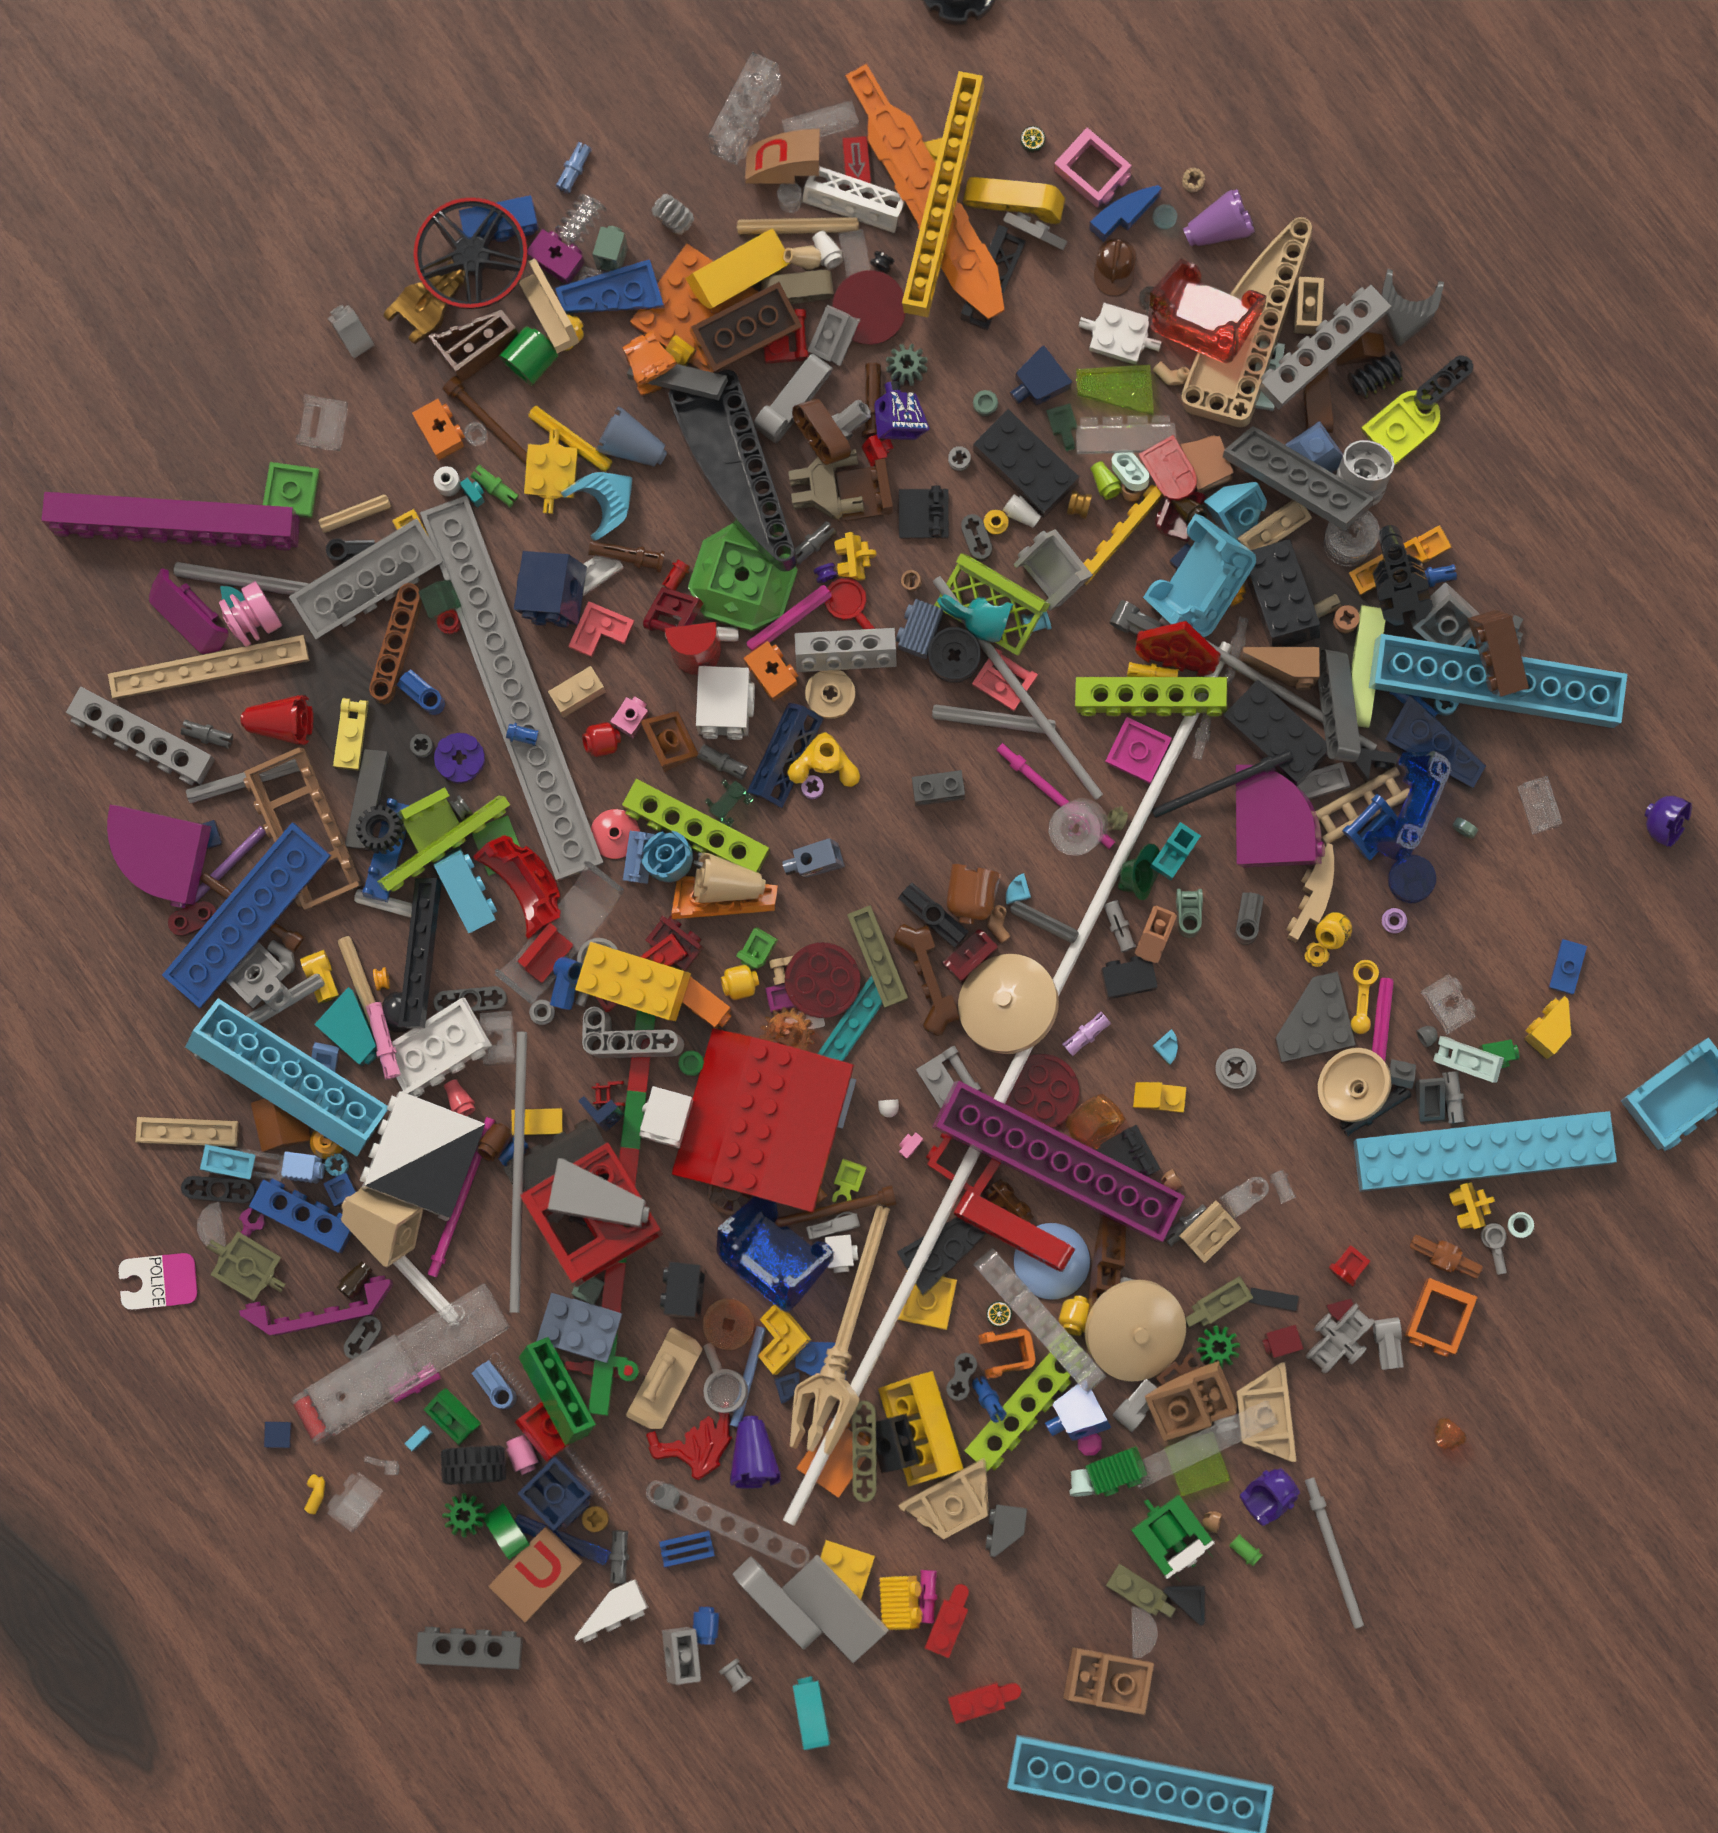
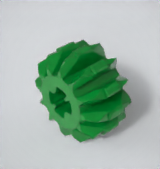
M1214 1326V1336H1212L1209 1330H1204L1208 1340L1199 1337L1197 1341L1205 1344V1347L1196 1349L1199 1353L1204 1351L1206 1355L1200 1358L1201 1362L1210 1358L1209 1364L1219 1361L1223 1369L1224 1359L1231 1366L1233 1362L1228 1356L1230 1355L1235 1358L1239 1356L1237 1352L1232 1351V1348L1240 1347V1343L1231 1344V1340L1235 1339L1237 1335L1233 1333L1227 1338V1327H1224L1222 1333L1219 1334L1218 1326ZM1214 1341L1224 1344L1225 1347L1222 1348L1224 1350L1223 1354L1212 1351V1348L1215 1347L1212 1345Z
M463 1493L461 1502L457 1496L452 1497L455 1506L449 1503L445 1504V1507L451 1510V1513H443L442 1517L451 1518V1521L447 1522L445 1527L449 1528L455 1525L452 1530L453 1535H456L460 1528L462 1537H467L468 1529L472 1535H475L477 1530L474 1525L481 1528L484 1526V1523L479 1521L478 1517L484 1518L487 1514L484 1512L478 1513V1510L483 1508L484 1504L479 1503L474 1506L477 1500L476 1496H472L468 1502L467 1494ZM461 1509L470 1511L471 1516H468L470 1518L468 1522L459 1519L458 1515H461L459 1512Z

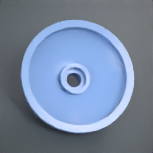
M1057 1223L1038 1225V1228L1073 1246L1075 1251L1064 1271L1059 1272L1016 1249L1014 1253L1016 1276L1022 1286L1037 1297L1050 1300L1067 1297L1081 1287L1088 1275L1090 1255L1087 1245L1082 1237L1070 1227Z

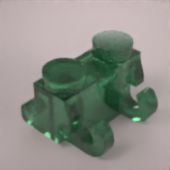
M723 779L720 783L727 791L715 804L709 798L704 803L711 808L708 812L714 818L730 827L735 820L731 817L726 820L724 817L742 796L746 798L743 802L747 806L754 800V797L737 781L729 785Z

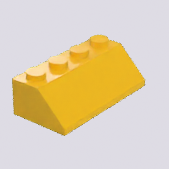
M933 1371L878 1388L887 1418L907 1413L920 1461L919 1464L903 1469L908 1487L964 1469Z

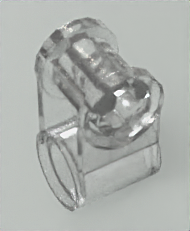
M1253 1177L1240 1186H1236L1219 1199L1231 1217L1235 1219L1250 1209L1252 1205L1263 1199L1269 1191V1185L1264 1178ZM1252 1182L1263 1185L1260 1189L1262 1192L1260 1195L1258 1193H1251L1250 1190L1253 1188Z

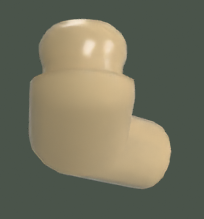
M1162 361L1153 368V371L1168 385L1185 384L1190 372L1186 367L1170 370Z

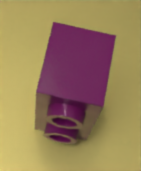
M542 229L528 248L527 259L530 261L535 258L542 270L563 284H570L585 263L583 255H581L582 251L572 244L567 246L561 242L562 238L555 232L550 231L548 233ZM559 253L561 254V258H559V257L556 256V257L553 259V257H552V254H555V255H558Z

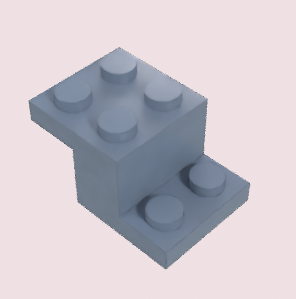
M551 1293L536 1341L549 1337L555 1348L608 1363L623 1314Z

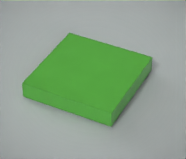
M270 462L263 505L293 507L299 517L312 518L320 470L318 468Z

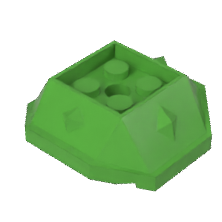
M733 522L703 540L688 589L692 596L699 598L704 603L700 609L704 618L753 632L774 622L785 613L798 569L796 566L787 572L777 569ZM782 554L779 558L786 559L790 555ZM740 571H746L749 573V577L745 581H739L735 578L736 574Z

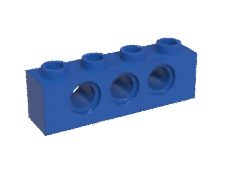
M273 1178L270 1182L262 1180L249 1207L338 1253H343L353 1233L341 1221V1213H338L336 1217L328 1213L330 1209L328 1206L318 1201L313 1205L306 1201L308 1196L296 1190L292 1194L285 1191V1184ZM281 1196H285L288 1202L287 1206L282 1210H278L275 1204L276 1200ZM305 1207L308 1208L310 1211L309 1218L306 1221H300L298 1219L299 1210ZM330 1219L332 1229L327 1233H323L320 1229V1224L323 1220Z

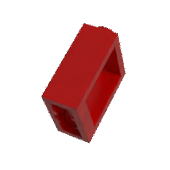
M941 1133L940 1137L943 1141L939 1147L934 1145L926 1156L930 1160L927 1166L953 1181L955 1175L936 1163L952 1140L951 1137ZM991 1159L975 1185L972 1187L965 1183L963 1189L980 1196L1001 1163Z

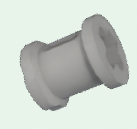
M738 1658L719 1671L721 1675L724 1674L732 1685L731 1690L733 1693L752 1680L738 1664Z

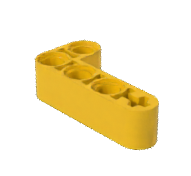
M969 177L967 179L963 204L972 208L1036 214L1041 221L1051 224L1061 222L1065 197L1060 190L1049 184Z

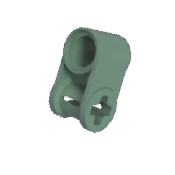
M1176 889L1177 927L1183 937L1192 938L1198 934L1201 928L1202 889L1197 891ZM1186 919L1193 920L1196 923V928L1187 930L1183 926V921Z

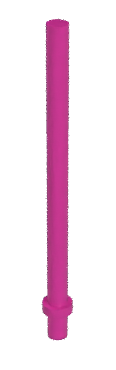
M488 1117L485 1118V1126L480 1140L496 1120ZM477 1148L451 1218L445 1225L435 1255L432 1254L430 1258L432 1263L428 1275L436 1278L441 1265L446 1262L444 1257L482 1158L478 1154Z

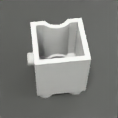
M653 1086L649 1101L642 1108V1112H645L639 1136L642 1139L680 1149L693 1098Z

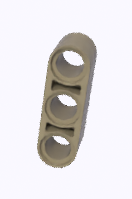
M830 270L769 276L761 280L762 290L780 282L791 304L821 301L834 297L832 272Z

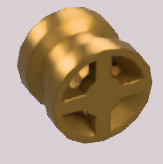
M1073 490L1067 514H1078L1081 518L1086 519L1092 495H1080L1078 491Z
M599 1506L586 1509L582 1516L584 1527L591 1532L602 1531L609 1522L607 1511Z

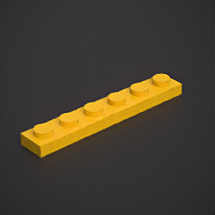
M1152 484L1143 494L1145 499L1141 504L1135 503L1127 513L1128 519L1124 523L1120 521L1111 531L1113 536L1108 542L1103 540L1096 548L1095 552L1097 555L1092 560L1088 558L1083 563L1093 575L1084 583L1086 586L1162 499L1164 495L1157 489V486Z

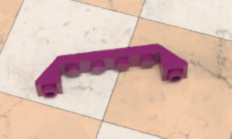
M385 1275L370 1278L371 1283L364 1284L368 1301L367 1305L364 1304V1301L349 1303L348 1309L340 1310L339 1306L324 1309V1314L315 1315L314 1311L299 1314L300 1319L290 1321L289 1317L274 1319L275 1324H271L269 1308L265 1305L261 1306L260 1302L246 1304V1309L239 1312L241 1317L270 1336L292 1333L374 1315L392 1288L393 1280L386 1279Z

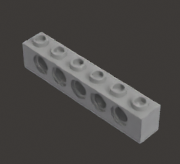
M1372 285L1366 289L1361 287L1351 297L1353 301L1347 306L1343 303L1333 313L1335 317L1331 321L1324 320L1315 329L1317 333L1313 337L1309 338L1306 336L1297 345L1299 349L1294 354L1288 352L1279 361L1280 366L1273 371L1270 368L1260 378L1262 382L1259 389L1278 410L1388 313L1391 305ZM1357 308L1362 309L1365 312V317H1357L1353 310ZM1335 326H1345L1347 329V333H1338L1336 331ZM1317 342H1327L1329 345V349L1321 350L1318 347ZM1299 358H1308L1311 362V365H1301L1299 362ZM1281 374H1290L1293 381L1290 383L1284 382L1281 379Z
M81 686L66 711L72 717L70 722L81 728H84L85 725L93 728L92 733L104 740L107 736L114 739V745L125 751L128 748L133 749L137 752L136 757L149 763L150 759L159 763L157 768L168 774H171L172 771L180 774L179 779L191 786L194 782L202 785L215 761L210 754ZM101 710V717L96 721H92V712ZM122 721V730L113 732L112 727L114 723ZM138 733H145L144 741L140 744H135L134 737ZM161 744H166V752L163 755H156V748ZM184 755L188 756L189 761L187 765L179 767L177 764L178 759Z

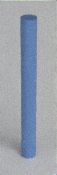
M756 1326L743 1375L748 1385V1396L766 1328ZM740 1386V1390H739V1393H738V1397H737L736 1403L740 1400V1397H741V1394H742V1387H741V1386ZM747 1400L740 1409L733 1412L730 1425L738 1427V1423L742 1421Z

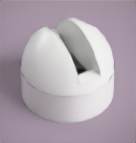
M898 1100L878 1101L879 1111L883 1116L893 1117L897 1114L899 1110Z

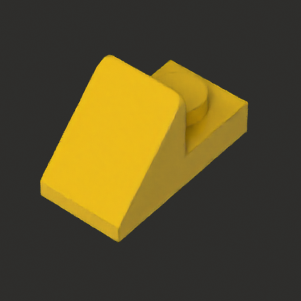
M1135 1082L1133 1108L1184 1113L1186 1087L1162 1085L1160 1082Z

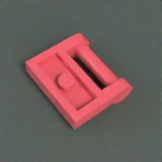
M995 648L1012 673L1025 680L1022 686L1028 691L1038 674L1034 671H1027L1002 655L1001 650ZM988 659L973 681L972 686L1014 712L1021 700L1001 673L993 668L994 664Z

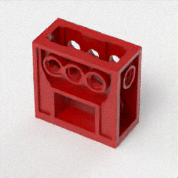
M608 1142L572 1163L598 1177L602 1174H608V1182L641 1198ZM555 1174L520 1195L570 1281L576 1288L664 1235L650 1211L647 1223L642 1222L641 1228L624 1227L621 1224L583 1218L595 1239L569 1255L547 1216L554 1213L548 1207Z

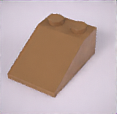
M1243 647L1239 657L1240 661L1251 668L1288 686H1296V690H1310L1311 686L1316 685L1320 677L1319 647Z

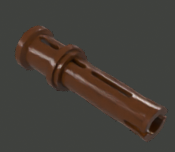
M876 362L865 364L866 405L871 411V418L864 423V431H862V437L866 439L877 435L874 404L881 397V364Z
M592 539L588 555L632 563L638 569L641 567L656 569L658 573H661L665 551L662 550L660 552L645 550L643 546L634 549Z

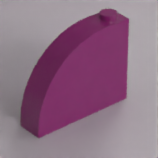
M1236 765V773L1253 765ZM1275 771L1269 773L1262 772L1236 784L1237 865L1243 868L1322 864V857L1325 856V844L1321 842L1319 820L1311 801L1297 785Z
M110 804L107 818L108 840L113 857L123 874L144 892L171 900L170 905L185 908L186 904L195 905L212 826Z

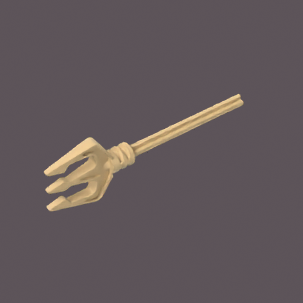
M880 1205L876 1207L836 1343L833 1348L827 1349L826 1354H828V1357L824 1359L825 1366L822 1367L820 1373H816L804 1380L795 1388L790 1447L794 1449L798 1447L806 1432L803 1422L812 1398H815L813 1422L808 1430L807 1450L811 1452L814 1451L823 1435V1427L836 1401H840L833 1428L826 1432L824 1453L828 1455L834 1450L858 1406L859 1397L848 1381L845 1380L846 1375L844 1373L848 1370L849 1366H847V1363L852 1358L848 1353V1347L890 1211L887 1207Z

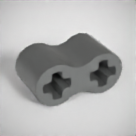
M962 1353L956 1357L954 1361L955 1375L946 1387L947 1395L956 1401L967 1397L969 1393V1377L977 1368L976 1358L970 1353ZM965 1357L970 1359L969 1363L973 1365V1368H968L966 1372L961 1371L962 1366L958 1365L959 1360L964 1361ZM957 1382H961L965 1392L954 1396V1391L950 1387L951 1385H956Z

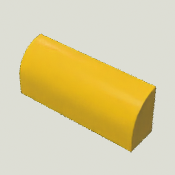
M771 228L697 270L685 279L698 300L707 308H714L791 263L784 261L785 248L774 229Z

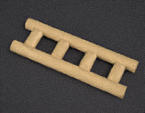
M1396 766L1316 811L1318 820L1321 821L1327 831V834L1321 837L1325 845L1344 836L1345 834L1342 830L1347 825L1350 826L1359 817L1351 802L1364 796L1370 805L1372 803L1371 799L1375 796L1372 791L1381 785L1386 784L1392 794L1391 798L1385 800L1391 809L1413 797L1409 788L1401 791L1394 778L1400 775ZM1342 808L1349 821L1336 828L1329 815ZM1380 809L1374 814V816L1370 820L1376 818V816L1381 812Z

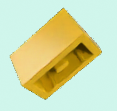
M1565 996L1560 1000L1555 998L1542 1011L1545 1016L1542 1019L1538 1017L1525 1030L1528 1035L1524 1040L1546 1059L1553 1056L1571 1036L1569 999Z

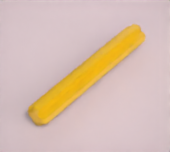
M534 406L528 414L530 419L548 432H550L549 429H554V435L555 429H559V440L570 448H578V454L600 470L606 472L611 467V459L598 452L596 448L538 406Z

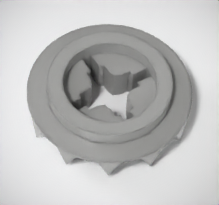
M1232 1048L1226 1050L1219 1056L1216 1062V1075L1220 1082L1229 1088L1237 1089L1247 1086L1253 1080L1256 1073V1064L1253 1057L1243 1049ZM1227 1061L1235 1065L1243 1061L1240 1071L1244 1077L1237 1073L1228 1076L1231 1067Z

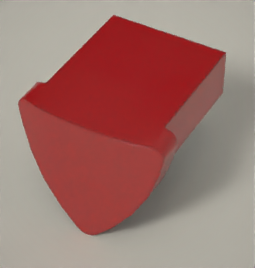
M1350 1245L1337 1262L1329 1266V1269L1341 1281L1353 1287L1356 1284L1355 1280L1369 1264L1370 1260Z

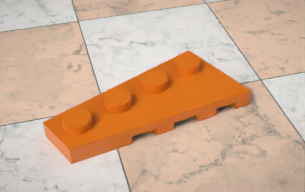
M685 876L676 883L671 919L775 911L778 885L765 884L763 895L759 894L757 899L698 903L695 902L697 896H694L695 877Z

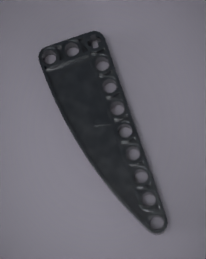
M732 370L716 372L717 374L727 376L728 382L726 385L731 384L730 386H725L719 400L670 389L669 399L680 432L698 470L717 501L746 538L777 569L784 572L794 569L797 564L794 545L737 374ZM679 398H686L682 402H677ZM734 404L740 405L738 408H730ZM741 425L747 426L745 429L742 430L737 429ZM750 446L755 447L751 451L744 450L745 448ZM754 468H761L759 472H751ZM762 489L769 490L765 494L758 493ZM768 511H776L773 515H765ZM776 532H782V533H783V534H782L781 536H779V537H773V536H772V535H773L774 533H776ZM782 554L790 555L786 559L779 558Z

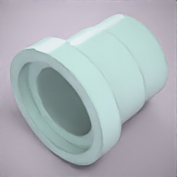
M1515 1213L1508 1220V1230L1517 1238L1529 1236L1534 1229L1533 1219L1527 1213ZM1515 1219L1524 1221L1525 1230L1522 1233L1515 1231L1513 1227Z
M1086 1469L1071 1471L1072 1489L1069 1490L1070 1496L1079 1497L1095 1494Z

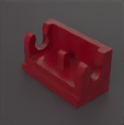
M978 929L942 964L962 983L975 968L998 950V946L982 929Z

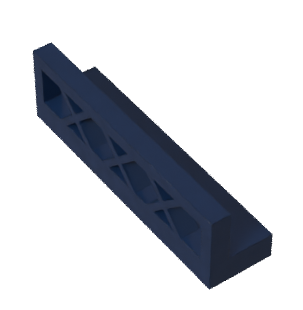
M788 702L747 793L763 798L775 806L783 808L794 784L788 775L784 776L783 767L785 763L790 761V764H792L802 755L815 738L824 718L803 705ZM809 716L814 721L810 729L805 731L804 721ZM800 739L802 747L799 752L794 753L793 745L796 740ZM780 784L781 792L778 799L770 796L774 786Z
M584 1096L578 1100L605 1132L624 1117L622 1111L612 1100L608 1101L598 1111Z

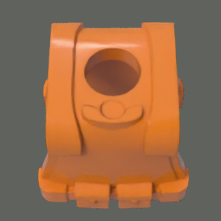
M652 331L645 334V336L641 335L630 341V344L622 347L627 362L632 367L633 378L641 396L649 393L653 394L660 390L662 387L647 383L665 374L677 365L674 357L662 347Z
M1017 1329L995 1335L993 1332H986L978 1335L979 1345L1018 1338L1022 1362L984 1370L986 1379L998 1378L1002 1376L1003 1372L1025 1370L1035 1364L1032 1338L1028 1330Z

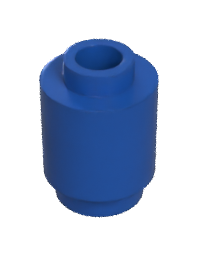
M699 1607V1612L693 1613V1629H696L697 1644H715V1638H718L719 1613L714 1612V1607Z

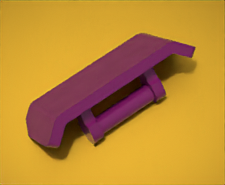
M161 568L150 590V604L198 652L205 655L220 651L229 636L227 628L214 624L220 616L213 612L191 590L187 583L178 588L169 579V571Z

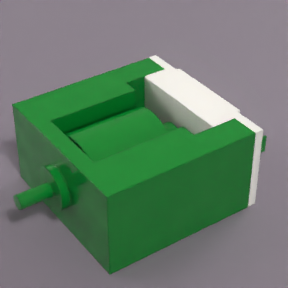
M1176 1495L1161 1507L1158 1505L1154 1508L1150 1501L1146 1499L1144 1503L1150 1510L1146 1514L1148 1517L1130 1529V1531L1165 1578H1169L1186 1566H1191L1192 1568L1196 1566V1558L1212 1546L1214 1541L1180 1495ZM1194 1534L1197 1539L1187 1546L1182 1538L1186 1535L1191 1536ZM1172 1547L1177 1554L1167 1561L1164 1555L1168 1553L1166 1550Z

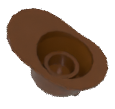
M1110 239L1104 242L1098 250L1094 281L1097 288L1106 295L1118 296L1125 293L1131 286L1135 270L1136 252L1129 242L1122 239Z

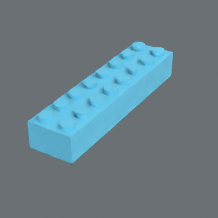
M219 998L195 1027L185 1046L191 1052L355 1156L359 1155L388 1111L386 1110L387 1105Z

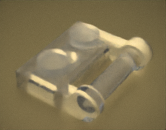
M305 394L302 402L305 405L300 433L296 436L295 443L302 446L340 451L348 402ZM314 406L321 407L316 438L309 437Z

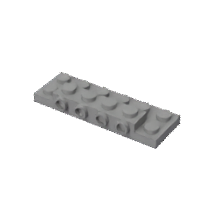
M416 518L296 591L289 598L314 638L317 639L340 624L345 627L356 620L354 615L363 611L366 614L377 607L376 602L382 598L386 601L398 594L397 589L404 584H416L420 581L418 576L443 562Z

